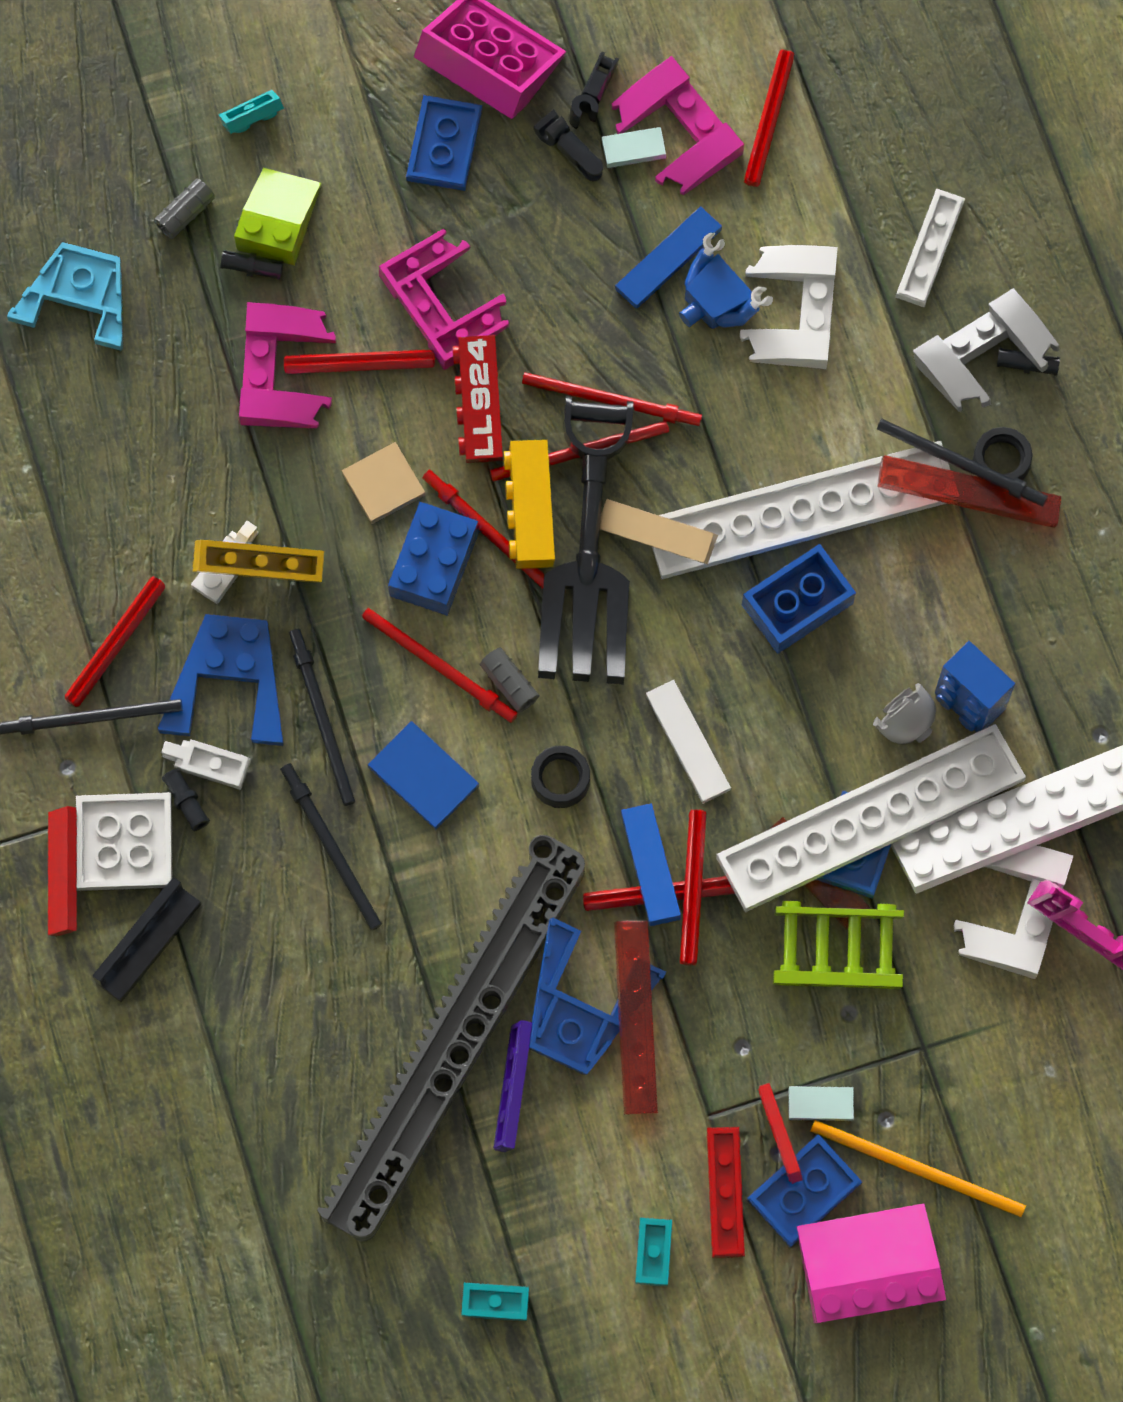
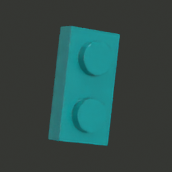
M270 90L219 114L222 125L230 134L241 133L249 129L250 124L259 120L273 118L277 115L278 111L284 109L280 97L273 90Z
M640 1218L635 1284L668 1287L672 1220Z
M464 1282L461 1316L527 1321L529 1287Z

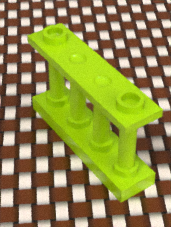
M782 901V906L775 907L774 915L785 916L784 965H780V970H774L773 985L901 989L903 987V974H895V968H892L893 919H902L904 917V910H897V905L878 904L877 909L801 907V902ZM797 916L817 917L815 966H812V971H799V965H796ZM829 917L848 918L847 967H844V972H831V966H828ZM861 918L880 919L879 968H876V973H863V967H860Z

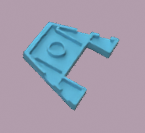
M62 242L40 270L38 278L31 287L28 286L24 291L21 300L15 308L12 307L8 312V321L35 328L44 300L102 314L94 338L95 344L122 351V272L120 257Z

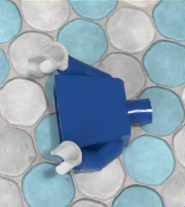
M709 233L704 237L703 245L705 249H701L695 257L684 283L686 288L685 300L689 305L679 312V316L688 327H691L701 318L711 329H715L718 326L722 328L742 326L760 310V305L769 306L773 302V297L767 296L761 301V294L767 288L756 287L751 291L719 254L713 255L714 251L721 250L725 245L723 239L718 241L716 247L711 245V239L715 233Z

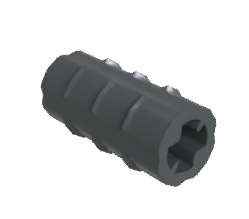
M196 178L188 187L184 188V191L177 198H174L166 208H163V211L154 219L156 226L167 237L174 239L215 199L214 193L204 182Z
M501 647L493 650L482 659L479 665L487 673L488 678L495 683L497 689L507 698V702H510L518 713L528 709L537 701L540 695L533 688L531 682L524 677L522 670L516 667L512 662V658H509Z

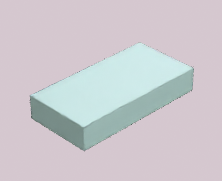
M661 127L602 136V146L607 168L666 158Z
M789 1086L788 1120L853 1121L854 1119L853 1087Z

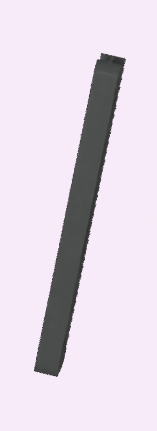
M538 835L530 842V864L528 867H518L519 877L513 876L511 879L513 888L506 887L505 897L507 899H499V908L501 910L493 909L494 920L486 921L487 931L480 932L481 942L475 941L473 944L475 953L468 952L467 954L469 964H461V973L463 975L455 974L454 976L457 986L449 985L448 994L450 997L442 996L441 998L444 1008H435V1014L438 1019L430 1018L428 1022L431 1030L423 1029L422 1031L425 1041L417 1040L415 1042L419 1052L410 1051L409 1057L412 1063H403V1070L406 1074L397 1073L396 1078L399 1085H390V1092L393 1096L384 1095L383 1100L386 1107H377L376 1110L380 1119H370L374 1130L364 1129L363 1132L367 1141H357L361 1152L352 1151L350 1153L354 1163H344L345 1171L348 1174L337 1175L341 1186L332 1185L330 1187L334 1197L325 1196L324 1201L328 1208L319 1207L317 1209L319 1216L324 1222L334 1225L358 1241H368L376 1235L543 948L550 918L559 920L584 877L585 861L583 856L576 850L550 836ZM541 846L548 847L552 851L551 855L547 858H539L534 852ZM572 862L576 863V870H570L567 875V882L564 881L565 865L570 866ZM552 888H557L564 895L561 899L553 901L547 897L546 893ZM544 906L547 909L545 924L540 923L536 927L534 926V919L541 917ZM489 996H495L501 1003L496 1009H487L483 1005V1001ZM475 1023L481 1024L485 1028L484 1033L478 1037L470 1036L467 1033L470 1025ZM464 1051L468 1054L469 1058L464 1064H455L451 1060L454 1052ZM441 1078H447L453 1085L449 1091L440 1092L435 1088L436 1082ZM397 1162H400L402 1172L396 1171L391 1177V1184L394 1185V1188H392L386 1182L390 1176L388 1165L395 1166ZM377 1189L385 1190L388 1193L386 1201L381 1204H375L370 1201L371 1193ZM366 1205L372 1211L367 1219L370 1228H362L359 1232L355 1222L356 1220L362 1222L365 1219L367 1211L363 1206Z

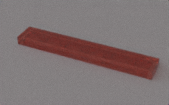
M884 455L881 459L877 487L1047 527L1055 528L1058 525L1062 496L1041 492L1049 496L1045 506L1042 507L1022 497L1019 500L1009 495V491L980 477Z
M648 920L614 922L624 1115L658 1113Z

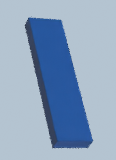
M700 206L615 285V290L634 308H639L704 247V237L709 233H715V237L722 230V225Z
M652 803L621 810L649 925L654 926L681 920V913Z

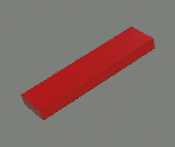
M71 806L48 812V935L56 937L77 930L76 807Z
M739 1127L707 1128L712 1258L745 1257Z

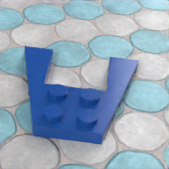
M205 614L170 700L181 699L183 711L165 713L158 727L159 733L190 736L198 677L259 683L251 737L252 743L283 746L267 620Z
M550 918L532 1017L533 1024L529 1049L583 1075H587L611 1045L616 1035L629 1022L630 1017L647 999L655 985L665 976L666 971L639 958L635 959L613 1011L609 1015L556 989L581 931L560 920Z

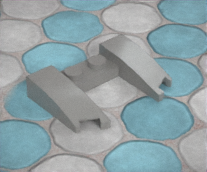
M1014 289L988 304L990 312L948 338L942 340L937 335L913 350L916 366L958 412L962 411L961 401L978 398L981 401L982 407L991 405V399L964 364L1009 337L1041 372H1044L1048 367V361L1044 360L1043 357L1049 347L1057 352L1060 349L1059 344L1040 318Z

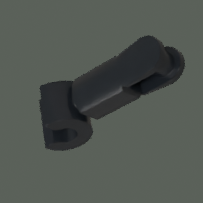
M602 51L581 95L576 96L572 101L569 122L575 129H578L582 112H586L589 115L590 121L596 122L599 110L598 104L616 70L619 58L616 57L614 60L605 56V52ZM602 67L609 70L608 74L600 71L599 68Z
M554 109L534 126V131L538 138L549 146H554L558 142L557 148L577 166L589 181H598L602 177V161L589 151V148L570 130L565 119L562 116L559 117Z

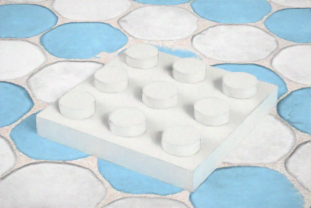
M171 793L76 796L77 891L164 888L172 879Z

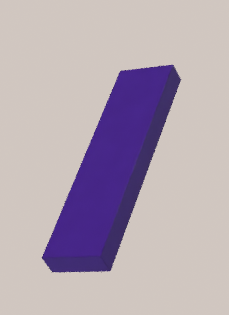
M521 1020L513 1024L510 1029L493 1147L495 1151L507 1152L515 1149L533 1022Z

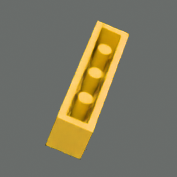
M548 440L510 441L509 451H504V469L510 470L511 481H506L505 483L506 500L512 499L513 510L507 511L508 529H514V541H509L510 559L516 560V569L553 567L555 552Z
M196 540L193 572L317 583L322 582L324 551Z

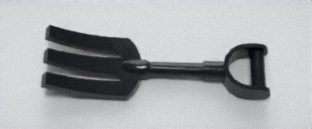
M565 397L564 437L570 449L583 458L581 482L584 484L580 544L579 552L576 554V561L559 565L544 575L538 678L555 679L565 588L573 589L572 681L589 682L599 591L607 592V683L624 685L630 581L619 571L600 563L601 556L598 550L603 485L606 484L607 460L618 455L628 442L633 421V401H627L626 406L572 402V397ZM571 421L625 425L624 433L613 446L607 449L596 450L584 446L576 439L572 432Z

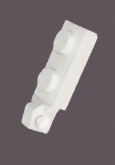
M246 521L237 534L232 531L222 542L252 544V541L258 534L257 527ZM200 572L192 582L191 587L218 604L238 576Z
M192 739L190 741L183 740L181 746L165 741L161 752L162 757L175 761L174 767L182 772L239 790L242 788L251 762L249 757Z

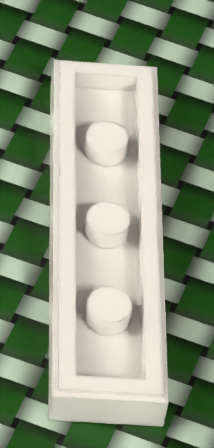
M936 189L898 288L896 298L925 307L965 198Z
M672 680L647 692L646 698L702 804L730 791L731 787L675 681Z

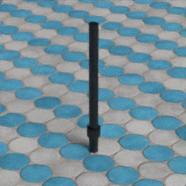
M881 419L877 426V430L1009 491V495L1019 500L1022 497L1042 507L1045 506L1048 500V495L1028 487V483L1019 478L1013 480L885 419Z
M293 629L289 632L295 651L293 655L297 669L301 670L343 805L348 806L355 803V798L312 667L314 664L311 651L306 648L301 629Z
M176 699L33 718V715L19 716V720L0 722V735L21 732V735L34 734L35 730L180 712L183 711L182 700Z
M286 764L280 770L291 788L290 794L295 803L301 805L371 931L379 928L382 923L310 798L312 795L306 783L301 782L292 764Z

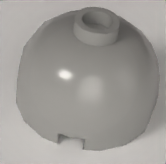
M919 683L915 684L916 690L914 692L909 687L886 705L883 711L888 714L882 720L878 717L874 720L873 725L891 742L908 744L916 740L918 743H921L933 731L930 726L936 716L935 703L930 694Z

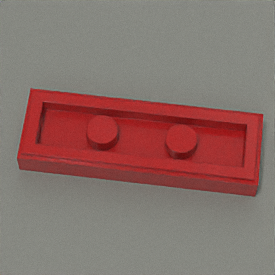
M770 1083L761 1085L758 1089L760 1099L789 1181L792 1184L802 1181L801 1171Z

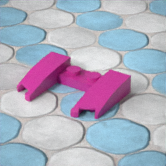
M670 56L612 103V110L619 108L622 122L616 124V132L621 134L666 104L697 143L655 177V180L663 186L667 178L683 185L680 194L685 195L743 155L744 143L726 122L723 124L689 83L690 77L677 61Z
M442 229L379 266V277L393 297L399 299L428 341V348L434 351L435 358L441 367L446 370L454 365L453 346H459L458 337L496 336L509 326V321L503 320L501 322L500 306L506 305V297L504 294H501L453 322L426 283V280L469 251L470 245L462 240L460 245L456 247L445 241L446 230Z
M247 302L244 373L239 410L241 425L318 428L319 423L314 420V417L321 406L327 409L331 407L332 397L274 390L277 341L336 343L334 332L327 333L323 325L322 319L326 318L325 312L294 306Z
M1045 880L1040 882L1027 903L1123 970V935L1118 936L1116 940L1113 939L1114 934L1110 930L1100 925L1096 927L1087 920L1088 916L1079 910L1083 904L1079 898L1051 881Z

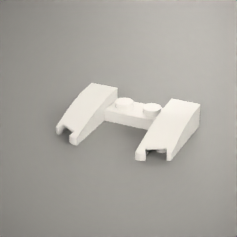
M787 245L767 246L759 249L762 257L755 267L750 265L747 267V277L803 282L799 330H740L741 341L750 340L755 352L749 356L750 362L820 369L827 368L838 247Z
M1036 845L984 866L1031 881L1015 935L955 920L954 931L963 932L965 948L959 949L958 954L1035 979L1040 969L1053 921L1030 906L1027 901L1042 881H1051L1063 889L1073 855Z

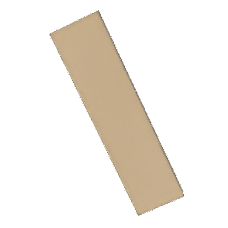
M606 499L601 513L600 530L707 565L718 535L609 499Z

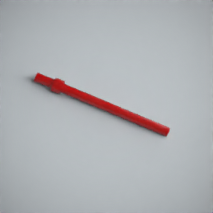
M524 372L522 384L608 405L626 406L627 401H633V411L661 417L663 421L673 424L678 421L700 427L702 420L701 414L681 410L679 406L669 403L664 406Z
M667 421L631 430L627 444L669 433ZM623 433L584 443L583 445L596 450L607 449L616 444L623 436ZM570 448L548 453L549 466L580 458ZM504 466L491 469L492 481L510 477V470H505Z
M431 469L428 470L422 479L439 493L438 498L446 505L451 504L463 516L477 520L479 531L510 559L509 541L458 495L459 491L452 484H446ZM539 568L521 569L543 589L545 574Z
M367 608L362 614L364 620L479 700V705L487 711L493 710L510 723L516 719L518 713L500 701V696L492 690L486 691L372 609Z

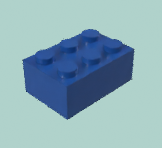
M419 502L388 584L389 596L448 616L479 534L478 521Z
M818 544L744 593L742 606L776 653L779 654L853 605L856 592L823 547Z
M968 641L943 665L935 694L937 695V701L945 709H952L960 716L959 721L966 729L979 732L988 728L1006 710L1015 682L972 642Z

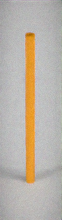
M815 1120L810 1132L817 1135L819 1134L822 1137L1016 1216L1022 1217L1026 1207L1024 1204Z

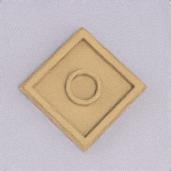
M396 442L342 470L345 480L371 524L426 496L424 489Z

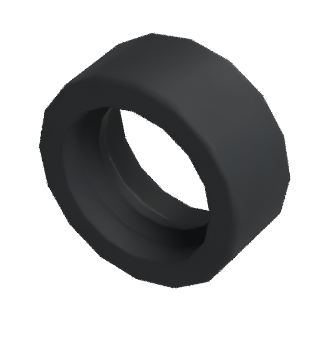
M1007 427L992 428L984 433L976 443L972 460L987 467L984 459L987 448L997 442L1009 443L1017 448L1021 460L1020 465L1015 471L1003 475L1013 480L1015 478L1024 480L1029 472L1033 457L1031 444L1026 437L1017 430ZM979 477V479L988 486L1003 489Z
M553 746L545 749L536 757L531 768L533 790L544 804L554 808H568L578 804L586 796L590 787V767L586 758L578 750L569 746ZM565 759L570 761L577 767L579 772L577 787L567 794L550 792L542 781V773L545 767L554 760Z

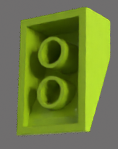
M263 167L243 208L234 235L237 250L249 254L251 252L257 253V256L278 261L282 260L286 264L295 266L321 183Z

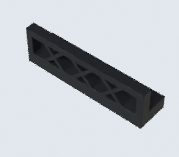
M173 877L92 975L96 984L119 1002H122L201 906V902L183 889L181 882Z

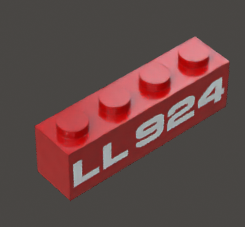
M495 335L458 337L459 346H453L454 364H460L461 376H455L456 395L462 394V406L456 407L457 424L464 425V437H458L459 456L466 455V463L503 461Z

